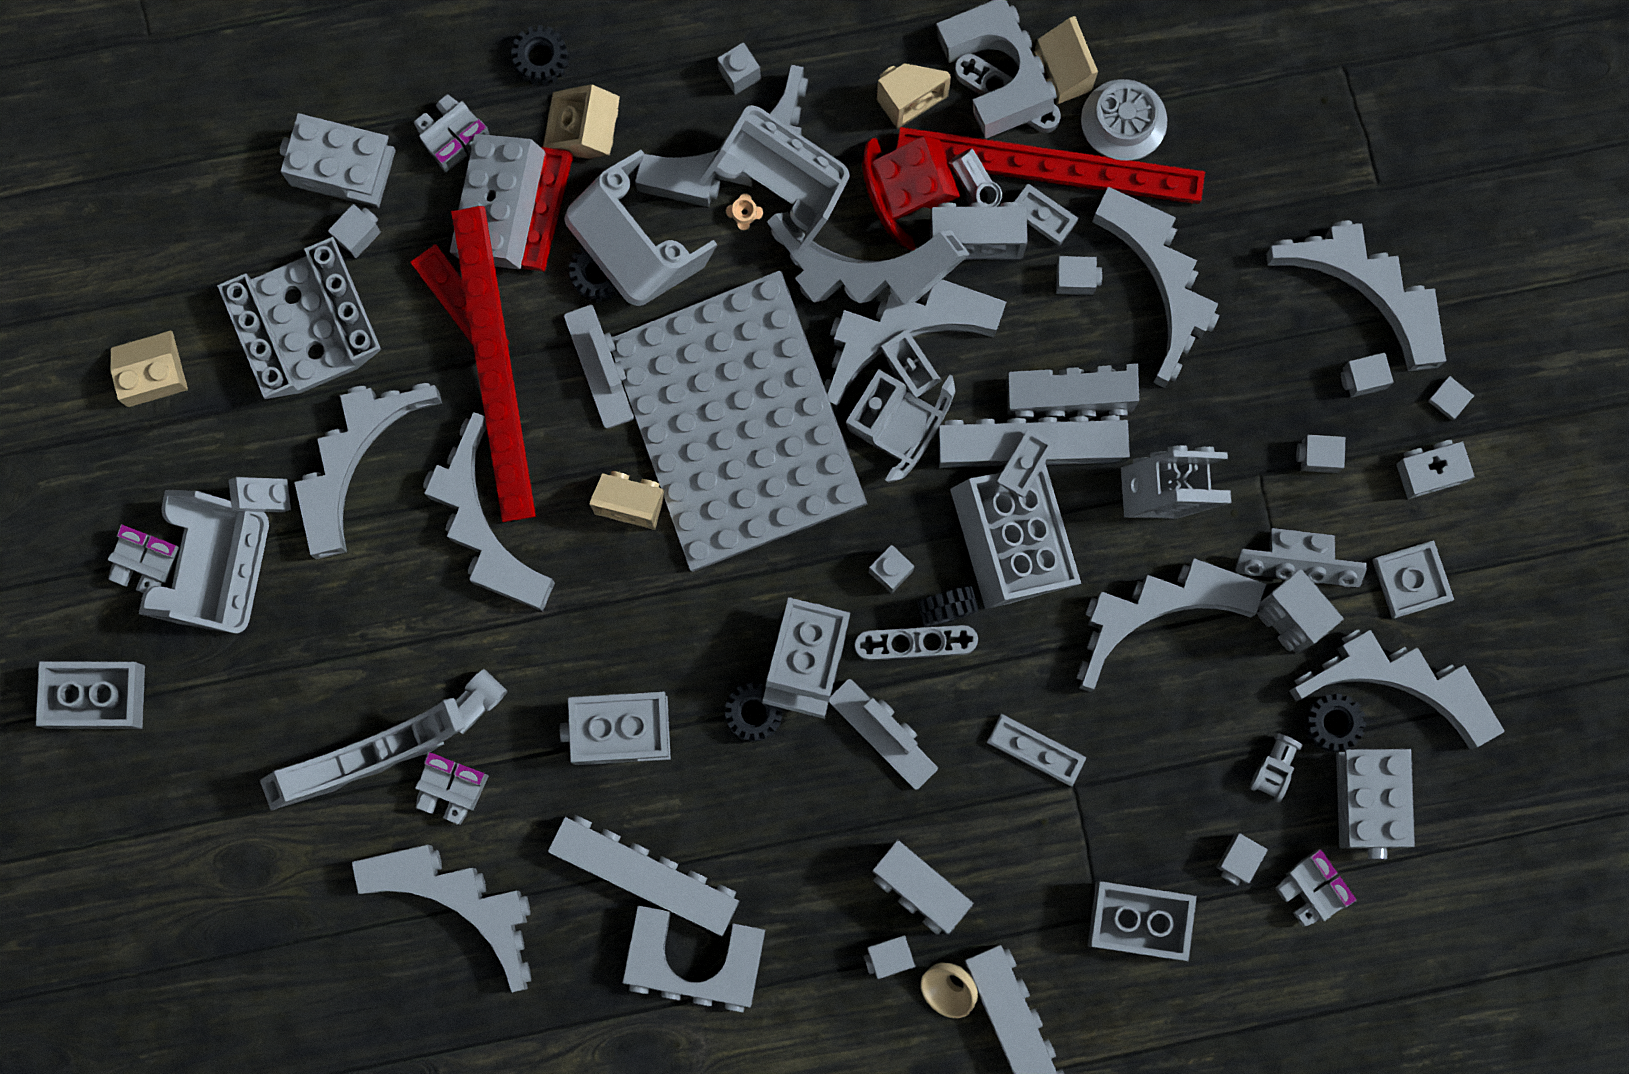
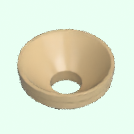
M938 963L928 969L922 977V994L927 1003L938 1013L950 1018H962L968 1015L974 1008L978 998L977 989L971 975L963 970L962 967L950 963ZM950 975L957 976L963 982L964 987L956 986L951 981Z

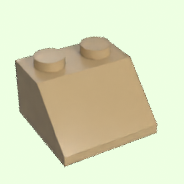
M1074 16L1037 40L1035 51H1033V56L1038 55L1042 61L1047 77L1045 79L1046 82L1051 81L1055 88L1057 104L1092 92L1098 74L1089 48Z
M906 63L898 68L892 66L880 75L877 100L898 129L948 97L951 76L946 71Z
M594 85L553 92L543 147L570 151L573 156L583 158L609 156L613 145V134L618 116L620 96Z
M172 331L111 348L110 371L118 400L127 407L188 390Z
M611 471L610 475L602 473L592 495L590 506L595 515L655 530L664 500V490L659 488L660 484L657 482L641 479V483L630 481L629 475Z

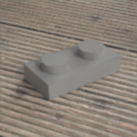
M1030 184L1026 185L1015 200V203H1018L1019 206H1027V224L1059 246L1078 221L1075 215Z
M1029 427L996 483L1024 499L1056 443Z
M235 477L229 480L232 511L286 512L291 510L287 479Z

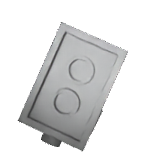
M298 113L291 138L284 137L281 143L280 155L285 156L281 173L290 186L379 208L396 150L394 147L387 145L389 139L387 135Z
M1187 446L1168 447V452L1150 453V458L1133 459V464L1121 467L1124 517L1178 519L1230 504V490H1211L1209 465L1228 459L1227 452H1214V447L1195 448V451H1188Z
M788 597L762 703L825 718L838 662L843 650L850 618L849 612Z
M665 692L568 698L569 723H560L561 742H570L571 762L574 765L671 760L668 696L665 695Z
M1411 749L1345 750V752L1336 753L1339 849H1368V859H1387V848L1415 847Z

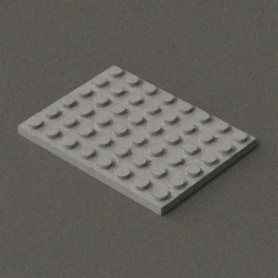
M781 271L612 337L616 348L612 353L615 362L620 361L627 379L622 381L661 489L664 490L663 496L690 571L694 572L867 505L862 487Z

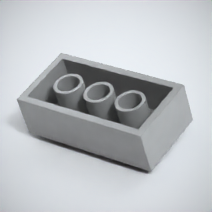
M475 134L459 210L485 206L495 267L521 269L545 151L532 139ZM454 231L450 253L459 259Z

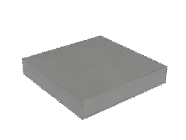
M1434 540L1372 560L1392 619L1454 600Z

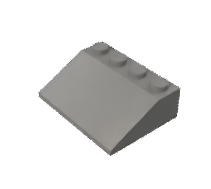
M1046 464L1043 465L1024 499L996 483L1002 473L970 478L950 489L985 609L1011 604L1081 584Z

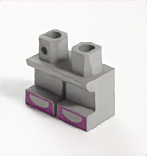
M450 95L443 97L436 105L438 110L444 115L437 122H434L427 113L422 114L414 121L423 145L445 173L467 156L464 148L469 154L471 153L475 134L490 135L487 127L479 118L477 119L464 102L458 103Z
M121 524L117 534L119 540L114 552L108 558L113 563L108 579L127 587L133 571L142 574L136 588L141 593H144L152 586H161L162 582L168 584L176 569L180 547Z
M428 752L423 774L416 786V789L420 790L416 808L433 814L439 798L447 800L449 805L443 818L460 825L466 817L468 810H474L489 775Z
M1321 849L1314 850L1285 873L1287 877L1275 888L1285 902H1288L1298 894L1302 897L1306 904L1293 912L1302 927L1316 921H1325L1331 915L1356 901V898L1341 877H1333L1338 873Z

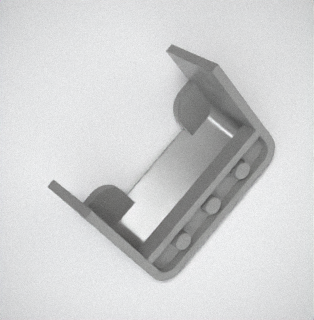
M747 106L712 158L698 183L704 186L714 171L721 177L730 179L737 178L743 171L793 205L790 210V217L794 225L807 232L798 248L804 252L827 222L850 174L843 163L757 106Z
M642 150L602 172L569 205L564 217L566 226L628 303L636 306L650 302L703 269L717 246L713 240L691 254L682 244L673 240H667L655 246L621 204L619 199L627 194L630 188V180L633 179L645 155Z

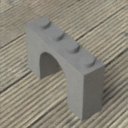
M993 0L936 24L937 38L949 63L958 60L965 54L994 49L1008 54L1018 65V73L1009 84L973 99V114L985 139L1053 112L1054 99L1057 98L1052 82H1046L1042 74L1044 73V67L1038 55L1033 56L1030 50L1032 43L1027 31H1021L1018 25L1020 19L1015 6H1009L1006 0Z
M638 906L623 983L630 984L629 991L648 994L649 988L662 990L661 997L680 1000V996L683 994L693 996L692 1003L712 1006L713 1000L725 1002L724 1009L743 1012L744 1006L751 1007L766 930L733 924L727 959L723 968L717 975L707 981L690 982L677 976L666 961L665 943L671 912Z

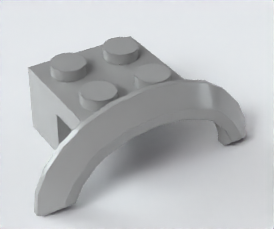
M879 369L848 417L846 425L848 431L901 461L896 467H892L885 479L886 482L891 483L903 479L914 468L925 452L955 394L953 376H948L942 386L936 406L933 407L918 397L915 399L907 392L904 383Z

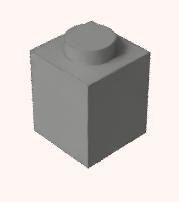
M744 42L718 57L719 71L735 95L761 79L760 66Z
M354 204L328 230L335 241L355 259L381 233L375 224L378 221L377 217L366 207L360 210Z
M1059 256L1056 264V294L1093 295L1096 286H1101L1102 267H1097V257Z
M1385 353L1349 361L1343 367L1344 372H1341L1343 387L1345 390H1349L1351 397L1384 390L1394 383Z
M1307 435L1302 440V443H1298L1296 450V460L1301 462V471L1339 473L1343 470L1345 465V437Z
M891 545L870 566L869 573L892 594L913 572L915 566Z
M1240 833L1235 834L1216 868L1223 871L1222 878L1236 886L1240 882L1243 884L1250 883L1268 849Z
M905 936L867 947L869 954L864 956L869 974L876 973L877 979L915 967Z

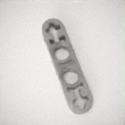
M973 54L961 56L955 66L957 80L981 96L990 93L986 87L988 80L992 78L999 79L1003 87L1013 80L1012 77ZM970 64H973L974 72L980 76L982 71L987 72L983 76L981 84L977 83L979 76L970 72L968 75H964L963 66L968 67ZM1054 104V111L1051 112L1052 121L1048 120L1044 124L1041 122V117L1026 122V124L1042 133H1050L1058 127L1061 118L1060 110Z
M965 625L866 631L857 637L855 651L860 658L867 661L967 655L974 651L978 644V636L973 628ZM944 632L951 633L949 639L959 638L960 632H966V636L972 638V642L967 644L966 649H962L960 643H951V650H945L947 640ZM933 633L939 636L941 639L939 649L929 651L924 647L923 638L927 634ZM898 635L907 637L910 643L909 649L903 653L894 651L891 645L894 637ZM881 636H888L886 647L889 654H882L883 647L874 648L872 654H867L866 649H860V644H864L868 637L872 639V643H882Z

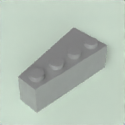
M1127 364L1126 371H1115L1111 365L1098 366V369H1093L1090 373H1084V370L1079 369V367L1060 370L1059 375H1053V371L1049 369L1009 372L1006 379L1007 415H1015V418H1024L1026 420L1033 419L1034 415H1046V417L1063 419L1065 414H1077V417L1085 416L1088 419L1095 418L1096 414H1109V416L1125 418L1127 413L1133 412L1139 402L1138 364Z

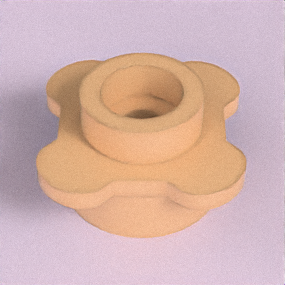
M742 194L733 205H729L726 208V214L737 222L740 230H747L755 219L762 218L763 210L761 207L756 206L749 194ZM742 210H747V214L743 215Z

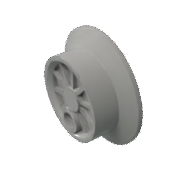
M1113 80L1102 84L1089 95L1082 110L1081 125L1087 141L1098 153L1117 160L1133 161L1149 155L1162 142L1167 128V114L1159 96L1146 85L1132 80Z

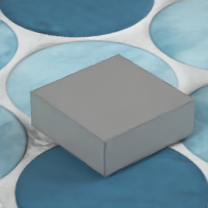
M1449 376L1428 402L1453 421L1474 395Z

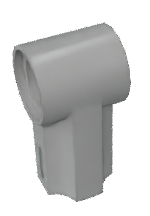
M973 148L959 153L952 158L948 164L965 191L967 203L982 202L980 200V191L984 187L988 193V198L984 203H987L988 207H997L1002 199L1001 188L998 184L992 182Z
M485 669L481 670L471 679L465 687L466 691L456 700L466 727L460 731L461 734H464L485 711H490L507 693V690Z

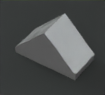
M907 329L881 346L894 376L898 381L906 385V389L915 399L942 381Z

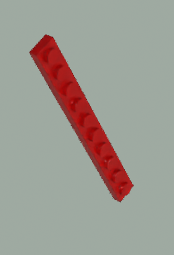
M900 127L897 149L922 136L939 139L949 163L959 153L973 148L988 174L1104 191L1110 187L1125 194L1200 204L1202 199L1205 171L1130 160H1117L1110 157Z
M485 206L451 211L502 522L536 517Z

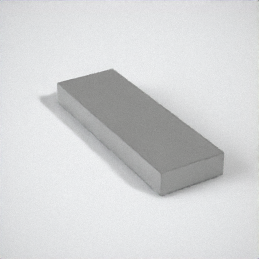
M1003 714L1000 715L987 741L988 744L1071 787L1086 760V757Z

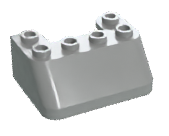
M165 490L162 515L168 523L184 528L172 589L162 586L148 588L142 596L139 614L199 628L229 633L242 632L248 626L269 529L267 515L264 512L232 511L231 501L198 491Z

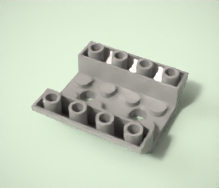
M334 237L305 248L306 257L254 279H251L247 274H243L217 285L265 399L307 391L358 369L381 351V347ZM291 289L301 291V298L295 304H289L285 301V296ZM320 344L324 346V354L321 358L316 360L309 358L308 352L313 345Z

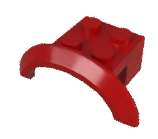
M922 136L876 159L877 155L882 153L877 138H872L866 143L862 160L864 181L869 197L883 227L892 239L899 245L913 251L916 247L912 236L908 235L896 220L922 207L932 209V207H938L940 203H948L960 197L939 139Z

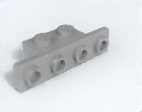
M593 305L566 313L564 318L604 427L610 429L632 421L634 415L621 380L627 378L621 362L614 363L610 353L616 350L610 332L603 334Z
M1272 528L1270 533V552L1241 549L1236 563V573L1287 580L1302 569L1313 583L1342 585L1344 587H1360L1367 570L1366 563L1335 560V535Z
M848 679L830 696L829 703L915 790L919 789L938 770V767L917 746L918 743L914 740L917 734L905 722L899 725L892 717L895 712L883 699L879 702L874 698L870 699L851 679Z

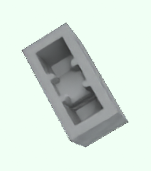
M1446 440L1433 445L1434 450L1423 453L1422 448H1418L1404 453L1405 458L1396 465L1407 499L1467 483L1475 477L1463 441L1453 444L1452 440ZM1431 463L1433 466L1439 465L1440 470L1438 472L1430 470L1429 465Z

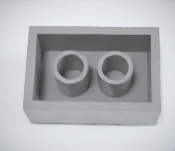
M982 202L971 203L969 207H956L955 203H940L938 207H932L929 224L930 239L940 231L952 230L970 254L965 259H1022L1027 246V206H1019L1015 202H1005L1000 204V207H988L987 203Z
M1302 569L1261 600L1258 607L1259 612H1257L1259 618L1266 626H1273L1280 634L1278 639L1288 651L1294 650L1296 654L1315 644L1344 619Z
M39 662L36 726L47 729H142L145 666L137 662Z
M899 840L872 871L876 875L873 881L887 893L893 889L901 896L898 902L912 914L918 910L926 917L923 923L938 935L941 931L949 934L974 904Z
M1096 882L1087 946L1188 961L1197 896L1107 882Z

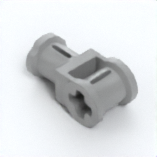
M1276 733L1274 737L1276 742L1270 756L1264 757L1262 763L1258 766L1251 781L1250 789L1253 791L1256 789L1274 796V800L1280 802L1288 789L1294 769L1290 764L1296 750H1300L1302 744L1288 736Z

